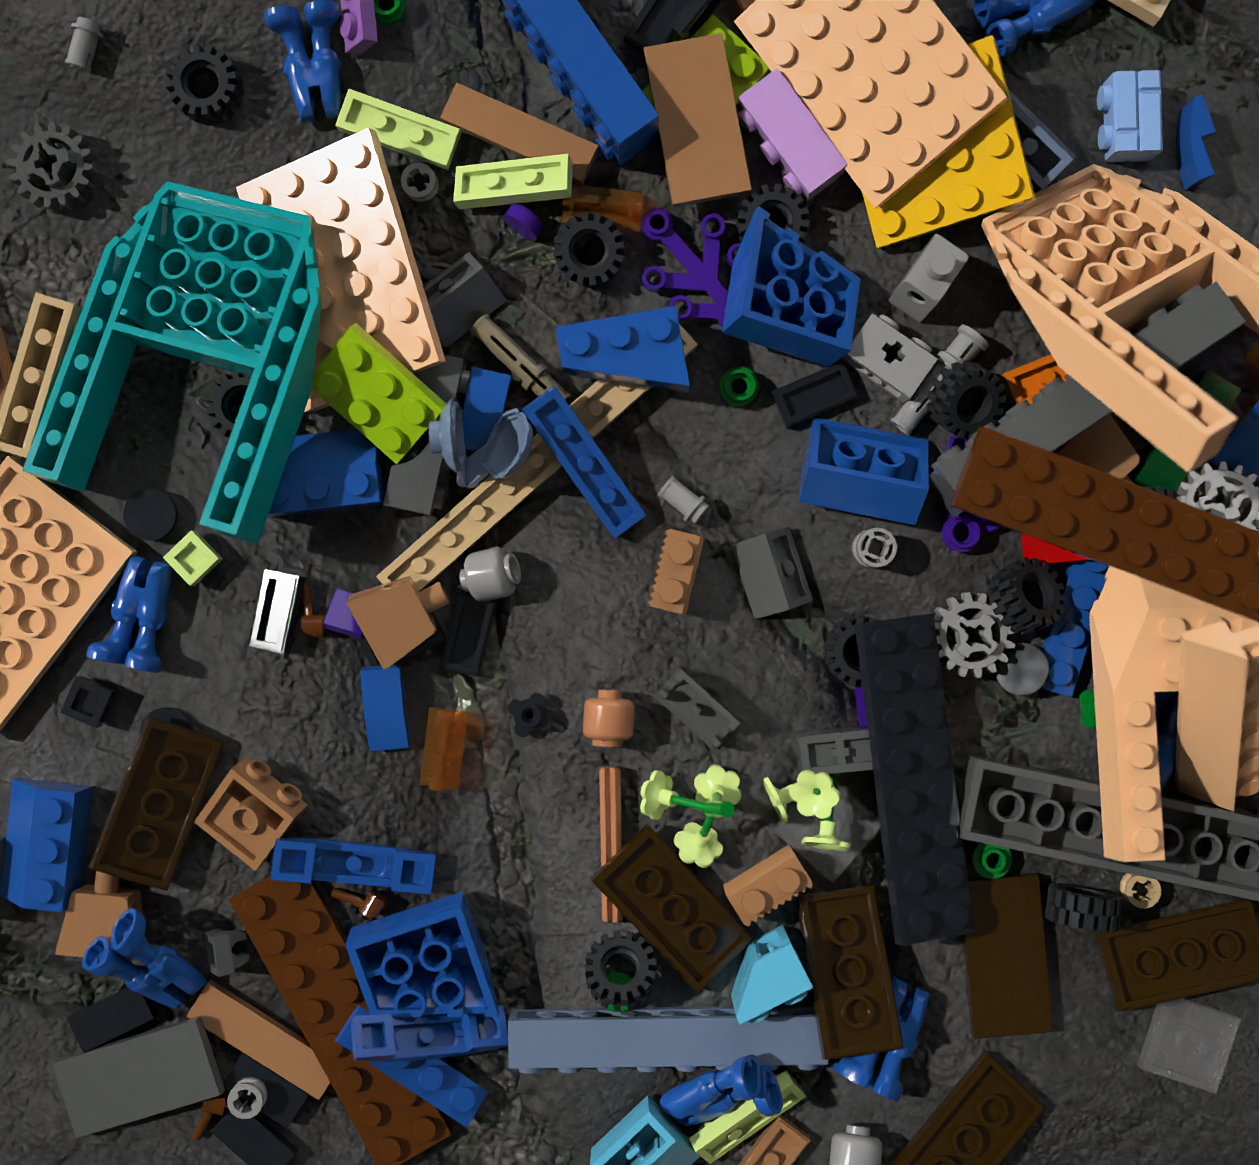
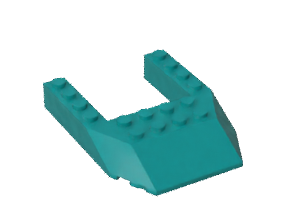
M167 181L154 194L152 202L143 206L134 215L133 219L136 222L121 238L115 235L105 246L22 471L48 482L84 492L137 345L251 376L199 524L220 534L258 545L311 394L322 304L312 219L308 215Z

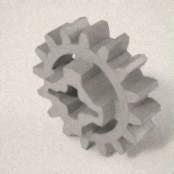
M1221 461L1218 470L1213 471L1212 467L1206 463L1203 465L1201 475L1192 470L1187 477V483L1181 482L1177 494L1180 496L1176 497L1178 501L1256 531V528H1259V487L1255 488L1253 485L1257 479L1255 473L1245 478L1241 475L1243 466L1238 465L1234 471H1228L1226 462ZM1200 489H1203L1202 497L1199 498L1198 502L1194 503V495ZM1248 507V516L1240 523V513L1243 512L1244 508Z
M970 592L961 593L960 603L954 597L947 598L946 601L949 607L947 610L936 607L934 610L940 617L939 621L935 622L939 658H946L942 668L951 670L957 665L956 675L965 677L968 669H970L973 677L981 678L983 667L988 672L995 673L997 671L994 664L996 660L1005 663L1009 660L1003 653L1004 649L1015 648V644L1007 640V635L1014 633L1010 631L1011 626H1004L1000 622L1003 615L1001 613L995 615L992 610L997 607V604L990 602L986 604L987 596L984 593H978L974 601ZM969 608L979 610L971 618L967 619L957 614ZM993 624L996 630L995 641L992 639L991 627ZM961 626L976 628L974 635L978 637L977 640L982 644L967 641L969 636ZM947 628L951 630L952 643L950 646L947 643ZM978 651L985 655L979 660L964 661V658H968L972 652Z

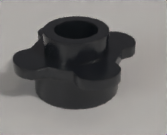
M533 693L528 699L522 701L514 699L509 703L508 712L514 717L516 723L514 731L518 736L526 737L531 731L537 729L545 731L550 728L552 719L546 714L544 706L546 700L542 694ZM528 711L533 712V718H527L526 713Z

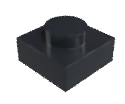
M82 675L76 676L60 713L94 728L102 727L117 691Z

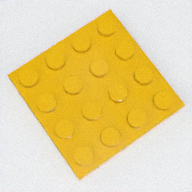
M993 35L967 45L1009 99L879 209L874 208L862 192L876 248L881 249L1035 199L996 40Z

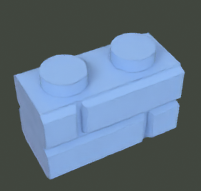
M1116 71L1112 73L1103 85L1099 87L1097 93L1098 110H1104V125H1101L1099 128L1098 147L1100 150L1104 149L1106 162L1150 161L1163 151L1161 71Z

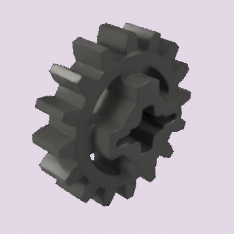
M50 122L48 131L38 123L35 124V134L33 136L22 131L20 136L24 141L23 145L12 144L10 147L18 154L17 159L7 160V164L17 170V172L9 176L10 181L19 186L16 192L25 199L30 198L29 202L41 209L45 205L52 212H57L59 203L68 210L73 209L72 199L74 198L84 203L86 198L82 191L85 188L94 190L96 187L89 181V177L99 174V170L90 164V162L97 159L96 153L91 149H87L90 143L83 136H77V132L66 125L62 129L55 122ZM55 143L68 145L72 150L68 151L65 147L58 149ZM36 184L41 186L47 185L51 188V191L40 190L36 187Z

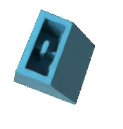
M783 925L755 938L746 947L731 993L736 1018L740 1025L747 1021L753 1024L765 1019L771 1014L770 1009L784 1002L786 1005H792L801 1001L807 996L806 991L813 988Z
M647 1095L591 1148L590 1165H692L700 1155L695 1152L686 1134Z

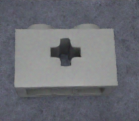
M872 313L853 338L851 351L840 358V360H844L850 367L904 403L912 397L937 361V358L930 354L932 349L925 342L915 337L910 340L898 331L900 329L899 325L885 315L877 317ZM892 348L896 351L894 354L895 360L887 363L884 360L887 354L886 351Z

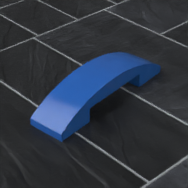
M276 838L270 880L310 884L311 880L391 887V891L431 894L436 854L403 847L356 841Z
M498 1005L499 1017H485V1014H463V1017H447V1014L422 1015L421 1018H392V1013L352 1016L350 1018L354 1060L368 1062L428 1060L507 1047L508 1031L504 1005Z

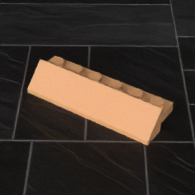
M1222 621L1181 633L1175 787L1178 792L1233 812L1235 797L1240 795L1250 796L1259 792V626L1232 633L1226 623Z

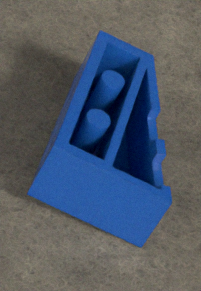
M676 306L555 327L561 364L565 375L610 382L618 381L639 384V386L666 388L685 393L689 392L690 384Z

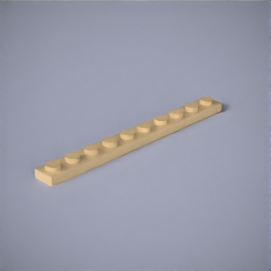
M679 324L684 356L686 357L698 344ZM597 380L569 406L592 439H594L651 387L618 381ZM539 433L533 437L530 455L515 474L509 478L496 479L490 475L376 577L379 581L385 584L411 576L419 592L422 591L562 467Z

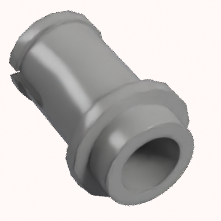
M77 17L76 23H71V29L74 30L67 59L64 62L66 65L82 72H91L98 40H102L104 37L100 32L102 25L84 17Z
M672 476L658 493V496L664 498L684 515L683 520L685 522L690 520L694 524L697 523L709 508V505L704 502L706 498L703 495L699 498L680 483L675 476Z

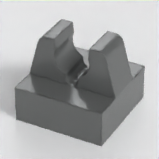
M219 928L203 932L208 971L216 976L221 977L235 973L234 969L250 960L248 953L234 954L231 950L237 941L247 939L246 933L240 930H221Z

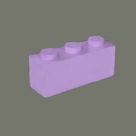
M778 68L738 97L739 112L737 115L739 122L749 134L754 131L762 141L760 149L770 164H779L786 174L783 180L787 187L794 190V196L797 197L801 194L804 200L808 202L845 174L846 170L844 167L848 163Z

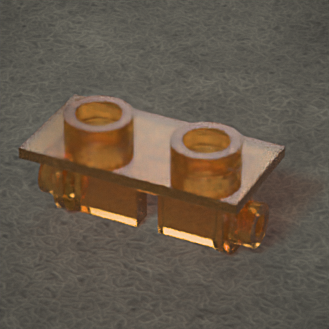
M572 184L571 198H563L562 223H566L569 220L568 218L580 215L581 213H598L609 218L619 230L640 232L644 193Z
M436 707L429 708L419 785L429 786L430 790L444 791L445 788L459 789L469 712Z

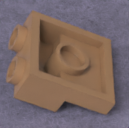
M246 756L231 768L194 823L256 871L273 851L276 838H282L292 828L308 804L301 799L302 793L296 786L289 783L282 784L271 776V769L266 762L260 759L251 760Z

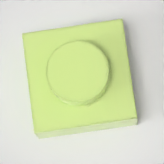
M191 530L163 557L190 586H195L223 559L194 530Z

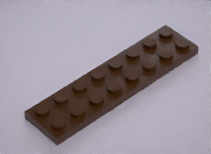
M985 426L979 427L949 506L1254 622H1259V531Z
M271 875L233 895L229 898V901L376 1165H400L450 1136L452 1128L441 1110L368 1062L354 1060L353 1052L335 1041V1038L357 1005L369 1012L345 946L347 939L314 880H311V884L270 880Z

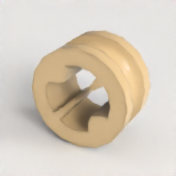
M1126 873L1120 881V892L1127 902L1138 908L1146 909L1153 907L1159 901L1161 886L1156 879ZM1137 881L1141 884L1146 883V881L1148 882L1147 885H1144L1148 889L1145 896L1137 894L1133 897V894L1137 893V891L1132 888Z

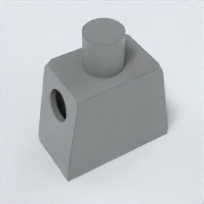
M935 234L921 251L888 302L920 323L938 304L968 260L969 255L942 236ZM910 291L918 293L925 301L916 299Z

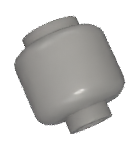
M493 547L468 555L464 562V569L460 570L459 577L465 592H470L477 601L488 602L513 594L516 585L521 581V570L514 554L508 553L504 548Z
M847 1124L846 1132H837L833 1135L829 1165H881L882 1142L878 1138L870 1136V1127Z

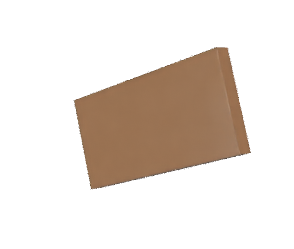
M722 33L644 47L643 53L653 106L659 115L658 133L672 207L749 194L751 192V184Z

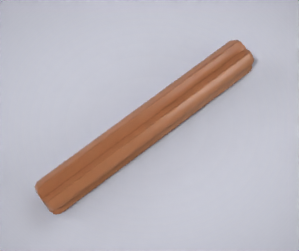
M604 766L599 770L601 867L622 848L621 772L617 766ZM602 893L603 922H621L623 914Z

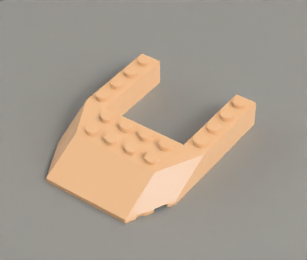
M1095 164L1034 193L1035 199L1004 208L984 218L981 226L1003 273L1058 366L1188 473L1217 455L1237 417L1125 331V329L1176 301L1178 297L1195 285L1199 284L1202 290L1217 281L1246 322L1243 324L1259 334V249L1179 192L1164 188L1163 193L1160 194L1139 187L1140 179L1128 175H1119L1110 169Z
M1109 567L1104 577L1106 582L1099 599L1094 601L1089 613L1104 857L1122 862L1165 860L1154 692L1179 691L1181 633L1222 621L1226 623L1232 633L1259 626V622H1254Z

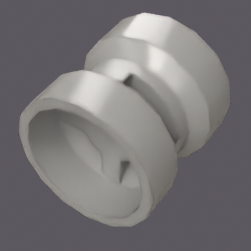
M876 527L864 530L856 535L852 542L851 550L854 559L860 565L869 568L882 567L890 563L895 557L897 544L894 536L889 531Z

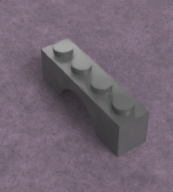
M444 355L445 363L414 374L446 404L452 398L460 404L461 395L467 393L471 371L467 370L468 364L464 359ZM430 440L417 457L409 462L391 466L383 505L433 517L436 516L437 509L443 510L447 496V487L442 486L445 470L451 471L452 469L445 462L442 453H432Z

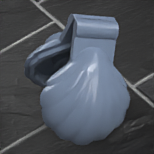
M452 398L442 410L440 421L429 422V440L432 453H442L449 468L457 472V484L461 487L474 488L489 474L496 479L509 478L515 474L530 455L533 443V429L526 414L522 413L519 409L514 408L507 411L495 423L487 443L466 459L461 408L459 403L455 402L454 398Z

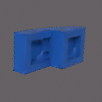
M1203 94L1195 96L1180 109L1177 121V163L1184 190L1199 186L1215 174L1203 141L1215 133L1216 130Z
M472 367L462 413L465 450L476 452L487 443L495 423L505 411L512 381L511 375Z
M393 664L383 670L382 666L361 667L362 700L369 750L409 748L410 735L405 711L406 694L401 664Z

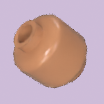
M599 689L598 697H591L584 703L583 734L585 737L592 739L593 746L623 747V741L633 736L634 703L629 699L622 698L621 690Z

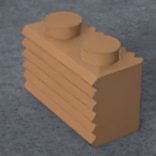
M669 529L664 532L666 538L662 540L664 546L660 548L663 553L659 555L661 561L657 563L659 569L655 571L657 577L653 579L656 584L651 586L654 591L650 593L652 599L647 602L651 607L686 615L705 537Z
M787 845L724 884L723 888L743 924L750 926L751 921L757 922L758 917L764 918V914H770L772 908H778V904L784 905L785 900L791 901L792 896L798 897L799 891L805 893L806 887L812 888L813 882L790 845Z

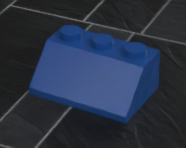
M813 417L801 474L799 502L816 507H826L857 515L861 514L886 519L892 522L916 525L929 491L928 439Z
M357 429L295 436L267 517L273 518L383 505L386 483L382 451Z
M23 778L12 779L0 896L21 908L64 912L67 910L72 892L82 887L93 786Z

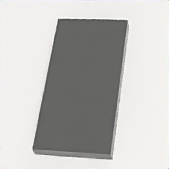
M201 1015L95 1047L85 1053L82 1051L59 1058L52 1063L76 1138L217 1097L225 1091Z

